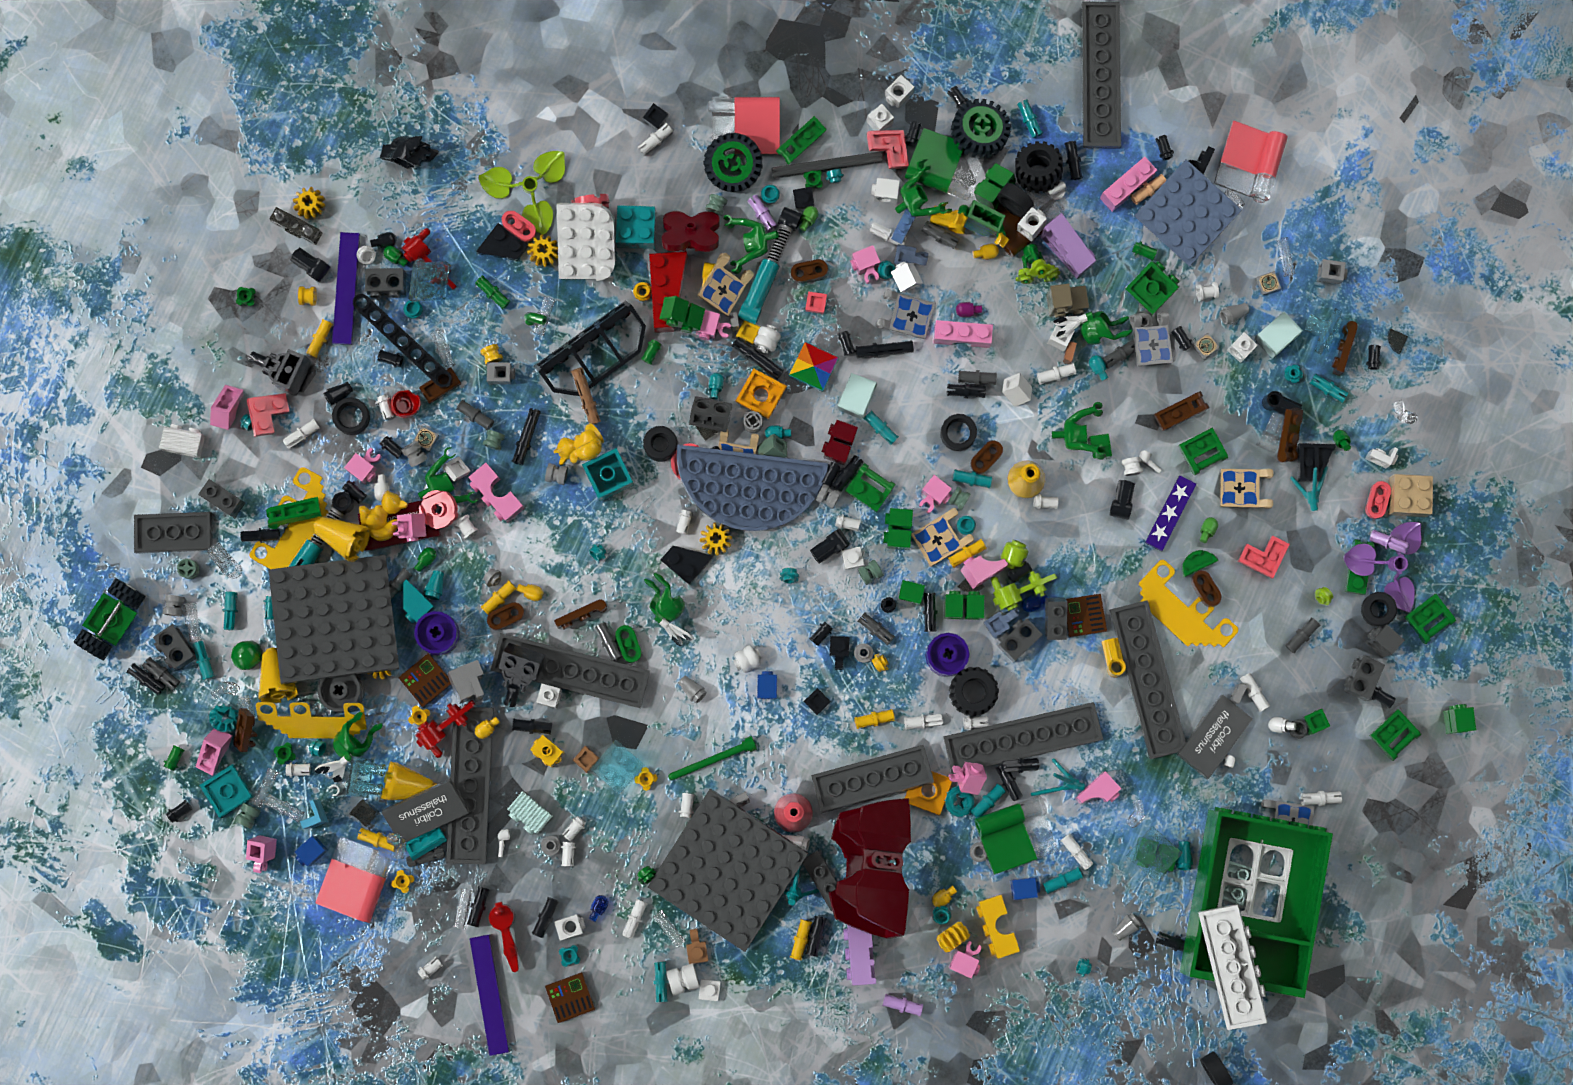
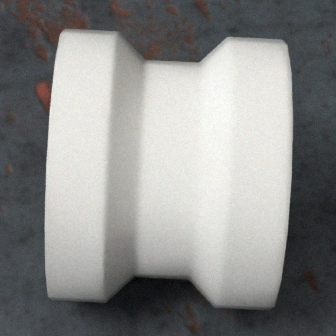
M1132 457L1121 461L1125 467L1124 476L1143 473V468L1140 467V457Z

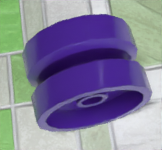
M432 611L424 614L417 621L414 636L417 644L424 651L432 655L442 656L456 648L460 640V630L452 617L440 611ZM440 631V636L437 635V637H435V632Z
M943 633L933 638L926 649L925 658L932 672L938 676L950 677L964 669L970 654L968 645L963 638L957 634ZM945 652H949V653H950V658H949V659H948L947 657H946V658L943 657V654H944Z

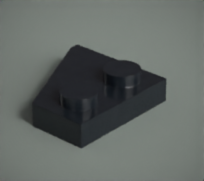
M497 223L476 252L479 255L485 254L496 258H508L509 260L518 261L529 246L526 242L506 230L501 224Z
M1299 443L1298 482H1313V470L1315 467H1317V482H1319L1323 470L1327 466L1333 450L1336 448V444Z
M672 546L660 561L690 585L713 559V556Z

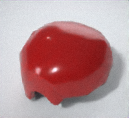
M410 390L398 391L393 395L390 405L392 412L396 416L405 419L412 418L418 413L421 401L419 395L412 393Z

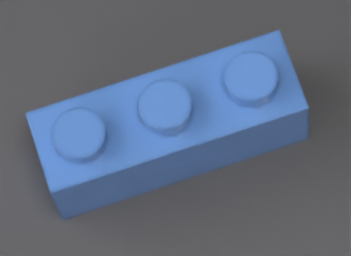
M908 209L905 210L891 238L900 244L903 243L916 218L910 214Z

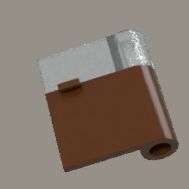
M1018 182L1015 183L1016 186L1031 197L1034 202L1033 208L1041 210L1046 215V225L1059 214L1065 215V208L1062 203L1056 202L1047 193H1043V191L1035 193L1033 190L1029 192L1027 188L1023 189ZM1000 204L995 211L1005 215L1003 226L1006 237L1009 239L1003 249L1010 257H1014L1032 241L1017 231L1018 223L1022 218L1013 215ZM1034 220L1028 222L1032 226L1038 224V222Z

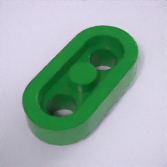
M622 625L616 630L615 634L619 648L627 662L635 663L641 658V648L633 628L628 625ZM624 632L629 633L627 639L622 638ZM634 650L636 652L635 656L630 657L629 651Z

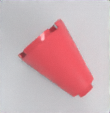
M787 794L781 797L775 805L774 818L776 823L787 832L802 831L812 820V806L800 794ZM792 808L797 809L798 813L796 816L790 814Z

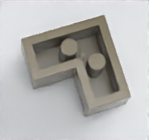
M1069 283L1050 286L1046 294L1049 317H1066V314L1080 316L1089 309L1086 285L1070 287Z

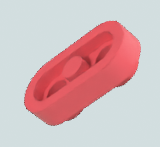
M507 211L503 214L502 225L506 230L524 242L533 240L536 236V229L531 222L515 211ZM513 219L515 223L509 224L508 221ZM525 230L530 231V234L524 235L523 232Z
M1379 481L1372 485L1365 507L1368 517L1378 519L1385 514L1391 495V487L1388 483ZM1377 489H1381L1383 491L1382 495H1379L1377 493ZM1373 506L1377 508V513L1372 511Z

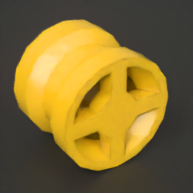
M300 286L298 289L299 305L306 303L315 306L317 301L316 287L305 288Z
M492 344L480 350L481 355L485 357L484 362L486 366L487 362H500L503 360L502 354H499L498 344Z

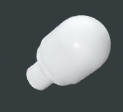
M384 474L377 475L378 483H375L374 495L378 501L382 500L385 491H390V486L388 483H385Z
M1273 717L1268 723L1269 729L1276 733L1296 730V723L1289 722L1288 719L1282 717Z

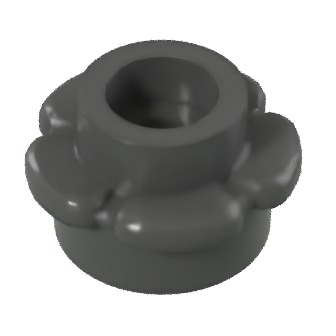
M1302 720L1292 721V723H1296V729L1299 727L1300 730H1289L1290 735L1297 739L1303 738L1308 732L1307 725Z

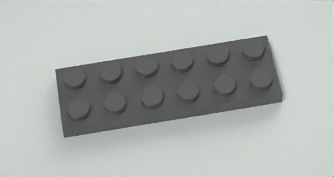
M924 745L811 775L821 814L934 783Z

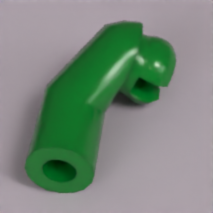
M527 312L524 315L525 324L529 326L535 323L545 325L547 321L545 315Z

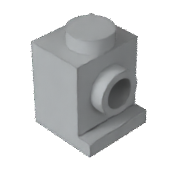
M1323 259L1318 266L1317 282L1341 284L1347 278L1346 262ZM1329 271L1334 272V275H1329Z
M487 362V383L489 385L511 384V380H515V368H512L511 363ZM500 372L505 373L503 378L499 377Z

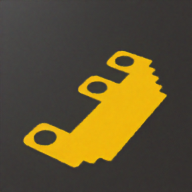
M301 467L293 478V483L307 491L303 500L318 497L322 516L289 523L275 548L265 543H260V541L256 542L249 554L251 559L269 569L288 567L305 541L312 539L311 537L315 534L313 527L316 520L327 517L326 514H329L328 510L325 509L327 503L323 501L325 494L322 493L324 486L320 484L321 476L305 467ZM304 472L308 473L311 478L310 482L306 485L298 481L299 475ZM286 495L282 497L278 505H282L285 501L296 502L297 500ZM261 546L267 550V555L263 559L255 556L256 548Z
M1160 560L1139 582V586L1142 588L1140 594L1143 596L1140 602L1148 600L1151 613L1186 646H1190L1191 643L1198 646L1202 643L1204 646L1211 644L1215 647L1217 644H1220L1222 647H1225L1238 633V627L1228 618H1224L1212 630L1204 620L1214 610V607H1208L1206 613H1199L1196 610L1197 603L1201 601L1199 597L1187 607L1165 586L1166 582L1175 574V569L1165 560ZM1165 565L1169 568V575L1167 577H1160L1157 574L1159 566ZM1223 624L1232 626L1233 632L1231 635L1224 636L1221 633L1220 628Z
M303 702L289 704L291 716H278L274 703H256L258 720L265 721L266 725H272L273 729L281 730V733L287 734L288 738L334 739L335 735L341 731L343 725L354 717L353 714L348 712V707L350 706L359 707L360 712L363 714L360 720L351 725L349 734L354 736V734H360V730L367 729L364 706L361 703H345L343 705L345 717H311L309 704ZM262 705H269L273 711L270 714H265L261 712L260 707ZM302 705L306 708V712L298 714L294 711V707Z

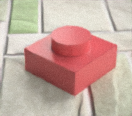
M808 291L805 311L824 314L827 294Z

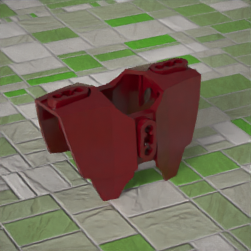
M909 798L876 802L840 812L831 839L840 846L847 861L846 877L843 880L837 881L835 890L828 892L835 919L855 929L886 939L904 936L908 913L909 888L902 875L904 863L902 857L906 846L911 842ZM893 859H894L895 862H896V865H894L893 863H890V860H893Z

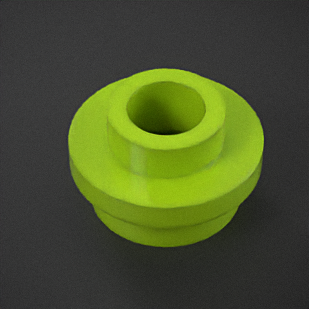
M1322 587L1315 591V598L1320 604L1329 605L1333 599V594L1328 588Z

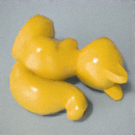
M589 423L585 426L581 435L574 437V441L566 437L561 438L553 452L554 454L558 453L561 457L559 460L560 465H563L567 459H570L573 464L577 461L592 460L600 454L604 439L599 430L592 423Z
M387 490L383 494L381 505H376L370 510L366 506H359L361 525L369 528L367 531L373 539L377 541L389 540L393 537V533L396 532L398 526L392 525L397 519L387 522L388 514H396L401 509L407 508L408 504L402 501L398 494Z

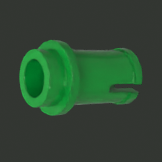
M1140 241L1135 242L1132 252L1136 256L1138 254L1153 261L1157 249L1146 246Z
M653 339L651 342H648L649 346L641 358L642 361L652 365L658 351H661L660 347L662 345Z
M173 745L167 760H164L165 764L163 767L175 771L185 750Z

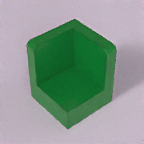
M1109 434L1093 435L1088 438L1089 445L1096 447L1103 445L1105 447V451H1100V453H1105L1106 459L1112 457ZM1092 452L1093 459H1097L1095 453Z
M902 580L898 598L920 606L925 585Z
M1323 709L1315 710L1303 717L1309 728L1308 735L1330 727Z

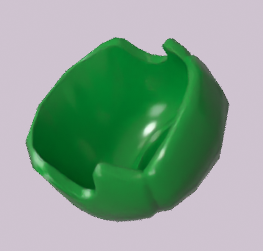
M242 641L233 647L231 660L238 669L250 670L262 661L263 651L260 645L254 641Z

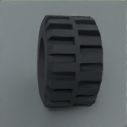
M1035 141V144L1028 143L1027 147L1023 146L1021 152L1018 151L1017 158H1015L1018 184H1021L1023 189L1027 188V191L1032 192L1033 190L1035 193H1039V191L1046 193L1048 189L1053 190L1054 185L1058 186L1060 180H1062L1063 160L1059 149H1054L1053 144L1047 145V142L1044 141L1043 143ZM1038 164L1047 166L1043 170H1034L1031 167Z
M968 667L961 670L952 679L949 686V698L952 701V705L957 708L958 712H962L966 716H978L988 712L998 700L999 688L997 687V680L995 681L992 673L990 674L988 670L981 669L980 667ZM976 680L984 686L985 696L980 702L971 703L964 698L962 690L968 681Z

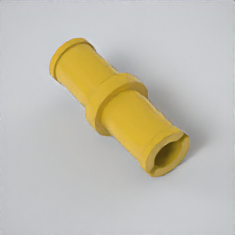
M322 319L316 333L312 335L313 340L306 351L307 354L315 358L318 357V353L323 344H326V337L333 326L331 322Z
M979 539L968 547L964 546L961 551L948 557L951 566L955 568L970 557L986 550V545L982 539Z
M508 580L497 592L494 591L492 593L493 596L481 608L489 615L500 604L503 605L505 599L517 588Z
M892 709L877 713L873 711L868 715L854 717L856 729L872 725L876 727L881 723L895 721Z
M364 828L360 829L359 832L361 834L358 833L357 840L371 843L373 847H382L392 852H395V846H398L399 842L398 840L383 836L381 832L375 833Z
M800 919L797 935H794L793 938L795 942L790 955L791 958L802 960L805 946L809 942L808 935L813 922Z

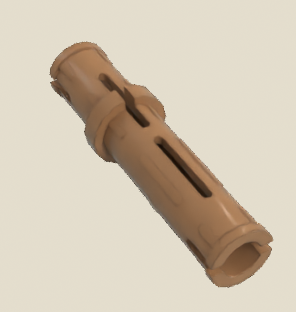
M583 367L572 370L571 373L582 402L581 407L586 413L588 422L592 424L601 422L595 406L597 404L591 395Z

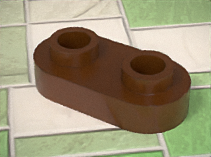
M821 259L797 263L791 268V278L796 283L822 279L827 275L828 265ZM817 267L822 269L820 273L815 271ZM801 271L804 275L798 277L796 273Z
M995 440L987 442L972 458L970 462L972 471L977 474L985 473L1001 457L1003 453L1002 445ZM994 448L996 453L991 454L989 449ZM979 461L983 463V467L981 468L977 467L976 463Z
M1206 571L1196 572L1191 578V584L1200 600L1207 607L1218 605L1222 595L1212 577ZM1198 578L1203 580V584L1198 583ZM1211 595L1213 601L1208 600L1207 596Z
M509 603L492 611L487 617V624L493 630L506 628L524 617V608L519 603ZM514 609L518 610V614L516 616H512L511 614L512 610ZM497 617L501 619L499 624L494 623V619Z

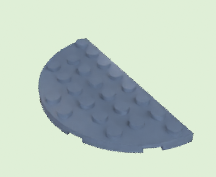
M677 445L679 475L691 500L703 513L724 526L745 531L775 528L792 521L803 513L814 501L823 485L822 480L828 468V463Z

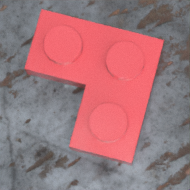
M904 130L867 132L869 151H886L889 169H906L909 166Z
M286 393L247 399L254 437L274 434L271 416L290 412Z
M1271 536L1264 552L1246 544L1237 562L1272 579L1290 544L1275 536Z

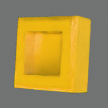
M743 320L736 337H740L743 341L753 345L760 326Z

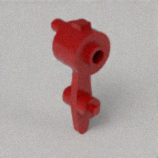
M425 228L417 236L414 235L411 239L407 237L403 241L405 245L401 247L405 252L403 256L410 263L414 261L417 265L424 261L433 270L429 275L431 278L429 282L431 284L434 282L438 284L443 280L454 290L457 286L447 277L451 272L449 269L451 265L449 263L446 265L442 263L437 267L427 257L432 251L423 240L430 234V230Z
M471 700L461 708L456 703L453 705L449 703L446 712L450 716L438 725L435 720L429 723L425 721L417 727L419 730L415 734L418 739L416 741L420 747L424 746L426 750L430 749L435 757H442V751L436 744L446 736L443 729L454 721L458 726L461 724L463 727L466 726L468 718L464 713L471 709L475 702Z
M503 902L495 903V907L489 913V922L492 927L501 931L504 955L512 972H517L519 970L518 948L510 932V927L515 921V912L510 906L504 905Z

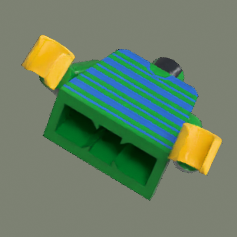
M973 200L969 207L967 205L959 207L953 222L954 224H959L984 237L996 234L997 238L994 243L999 244L1002 248L1009 241L1003 226L1005 215L976 200Z

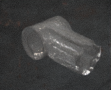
M1274 412L1271 414L1256 446L1272 453L1276 452L1280 444L1284 415Z
M219 542L208 549L206 554L225 576L230 579H237L241 576V565L234 560ZM235 565L234 572L228 573L229 566Z

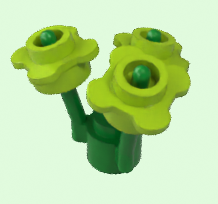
M1030 244L1023 248L1024 256L1021 257L1023 269L1018 271V277L1015 278L1017 282L1029 284L1034 281V277L1043 278L1044 282H1053L1059 277L1061 273L1059 268L1046 263L1036 244ZM1027 262L1032 264L1031 269L1027 267Z

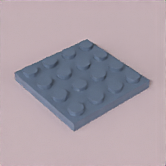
M1185 160L1134 217L1190 267L1236 218L1242 209L1188 160Z

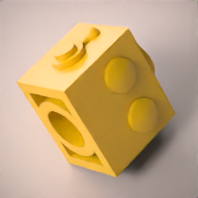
M543 734L533 742L534 745L530 750L535 757L542 759L546 766L553 768L562 761V756L565 752Z

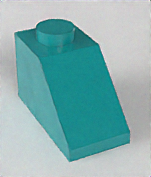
M407 579L403 582V609L407 612L405 616L412 623L417 622L424 614L436 609Z

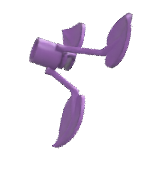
M1403 523L1395 527L1391 532L1394 538L1409 543L1407 552L1403 554H1413L1419 549L1421 545V523ZM1357 544L1344 554L1346 566L1356 575L1368 576L1374 572V564H1386L1391 571L1397 572L1393 578L1394 582L1388 583L1385 586L1384 592L1392 596L1396 602L1397 609L1410 612L1414 603L1415 589L1409 578L1401 577L1398 579L1402 571L1408 567V561L1401 552L1396 551L1398 556H1393L1388 561H1376V552L1372 546Z

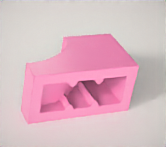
M229 385L223 387L211 406L210 425L229 430L236 419V412L243 397L242 389Z
M981 555L975 559L972 556L963 562L964 567L960 571L974 589L1003 571L1008 566V563L1005 559L987 561Z
M213 728L203 740L196 768L213 776L222 757L229 748L232 735Z
M1104 771L1079 793L1075 799L1080 804L1091 798H1100L1104 802L1109 800L1113 802L1120 795L1118 791L1122 788Z

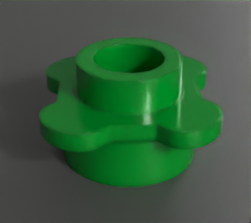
M820 170L805 172L803 175L806 179L805 187L821 188L823 186V181H821L822 172Z
M239 287L237 289L236 303L239 306L242 304L253 306L255 304L253 300L256 294L255 289Z
M287 742L283 746H276L274 748L278 764L283 765L286 761L295 760L296 754L292 751L291 743Z
M650 866L644 867L637 874L638 881L641 884L650 883L655 877L656 871Z

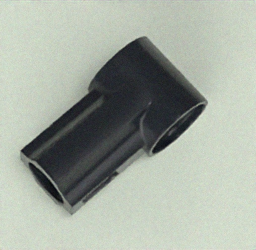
M300 247L294 251L290 259L291 262L306 271V274L319 283L331 268L323 260L313 257Z
M1272 391L1262 399V406L1266 410H1273L1284 416L1286 409H1302V404L1282 396L1278 391ZM1270 397L1275 398L1276 405L1270 403Z
M1127 480L1118 481L1115 499H1113L1110 508V516L1129 520L1133 505L1131 501L1135 483Z
M839 528L828 535L824 541L813 547L810 552L818 564H820L833 554H838L841 550L847 548L850 542Z

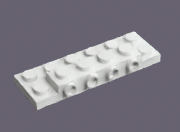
M1239 904L1199 911L1198 914L1227 1030L1267 1023L1263 1005V997H1266L1264 985L1259 984L1258 977H1261L1259 965L1255 966L1253 958H1256L1254 946H1250L1248 938H1251V931L1249 926H1245L1242 920Z

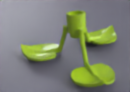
M550 151L538 156L534 161L533 170L540 175L537 177L527 176L523 179V182L510 184L512 182V175L503 167L491 168L479 175L478 179L484 191L497 199L507 197L509 195V188L522 186L524 192L531 194L533 205H527L523 209L522 216L535 226L536 232L543 235L551 227L553 210L546 201H540L536 204L534 192L537 189V180L543 177L548 183L558 182L565 172V154L562 151Z

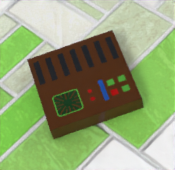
M1101 594L1066 599L1069 638L1107 632Z
M429 653L398 677L423 708L451 685L447 674Z
M583 972L545 985L557 1023L595 1010Z

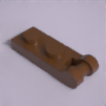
M1349 321L1342 328L1344 337L1339 340L1337 345L1339 353L1337 357H1334L1331 365L1334 368L1332 372L1334 375L1340 376L1344 373L1358 328L1357 323L1354 321Z
M1201 391L1154 414L1162 432L1210 408L1204 402ZM1196 401L1198 407L1194 408L1191 402Z
M1291 408L1285 411L1277 455L1280 462H1293L1298 459L1296 448L1303 421L1302 409Z
M602 599L596 600L555 619L554 622L558 629H568L577 620L582 622L591 618L590 614L594 612H605L607 604Z

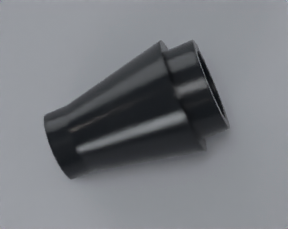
M345 382L344 384L326 389L323 395L328 404L333 406L353 392V389L348 382Z

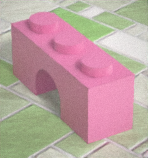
M1143 157L1102 193L1100 199L1113 212L1137 188H1141L1144 183L1152 179L1157 169L1146 157Z
M936 320L933 344L952 345L953 343L971 344V347L990 348L993 325Z
M487 463L483 464L468 477L472 481L469 485L476 493L480 491L484 495L481 499L488 507L492 505L496 509L494 514L500 521L504 519L508 523L525 509L511 491L503 497L493 495V487L500 479Z

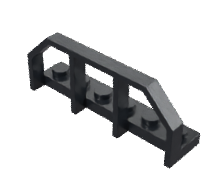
M625 300L533 367L542 376L552 392L580 396L578 390L554 387L546 374L554 369L553 366L558 363H564L569 359V355L573 354L591 380L588 382L591 389L641 353L646 325L634 307ZM632 313L640 325L636 349L622 358L604 330H610L615 326L616 321L619 319L623 320ZM601 335L618 359V362L594 378L577 352L581 351L585 347L584 344L588 341L592 342Z

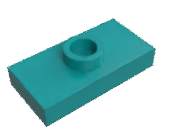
M437 827L411 839L404 845L414 861L446 842L447 839L441 828Z

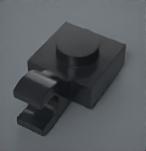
M830 636L829 656H835V670H842L843 657H849L850 637Z

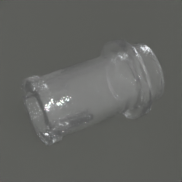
M249 695L237 698V705L239 704L240 708H247L256 717L251 703L252 698H249Z

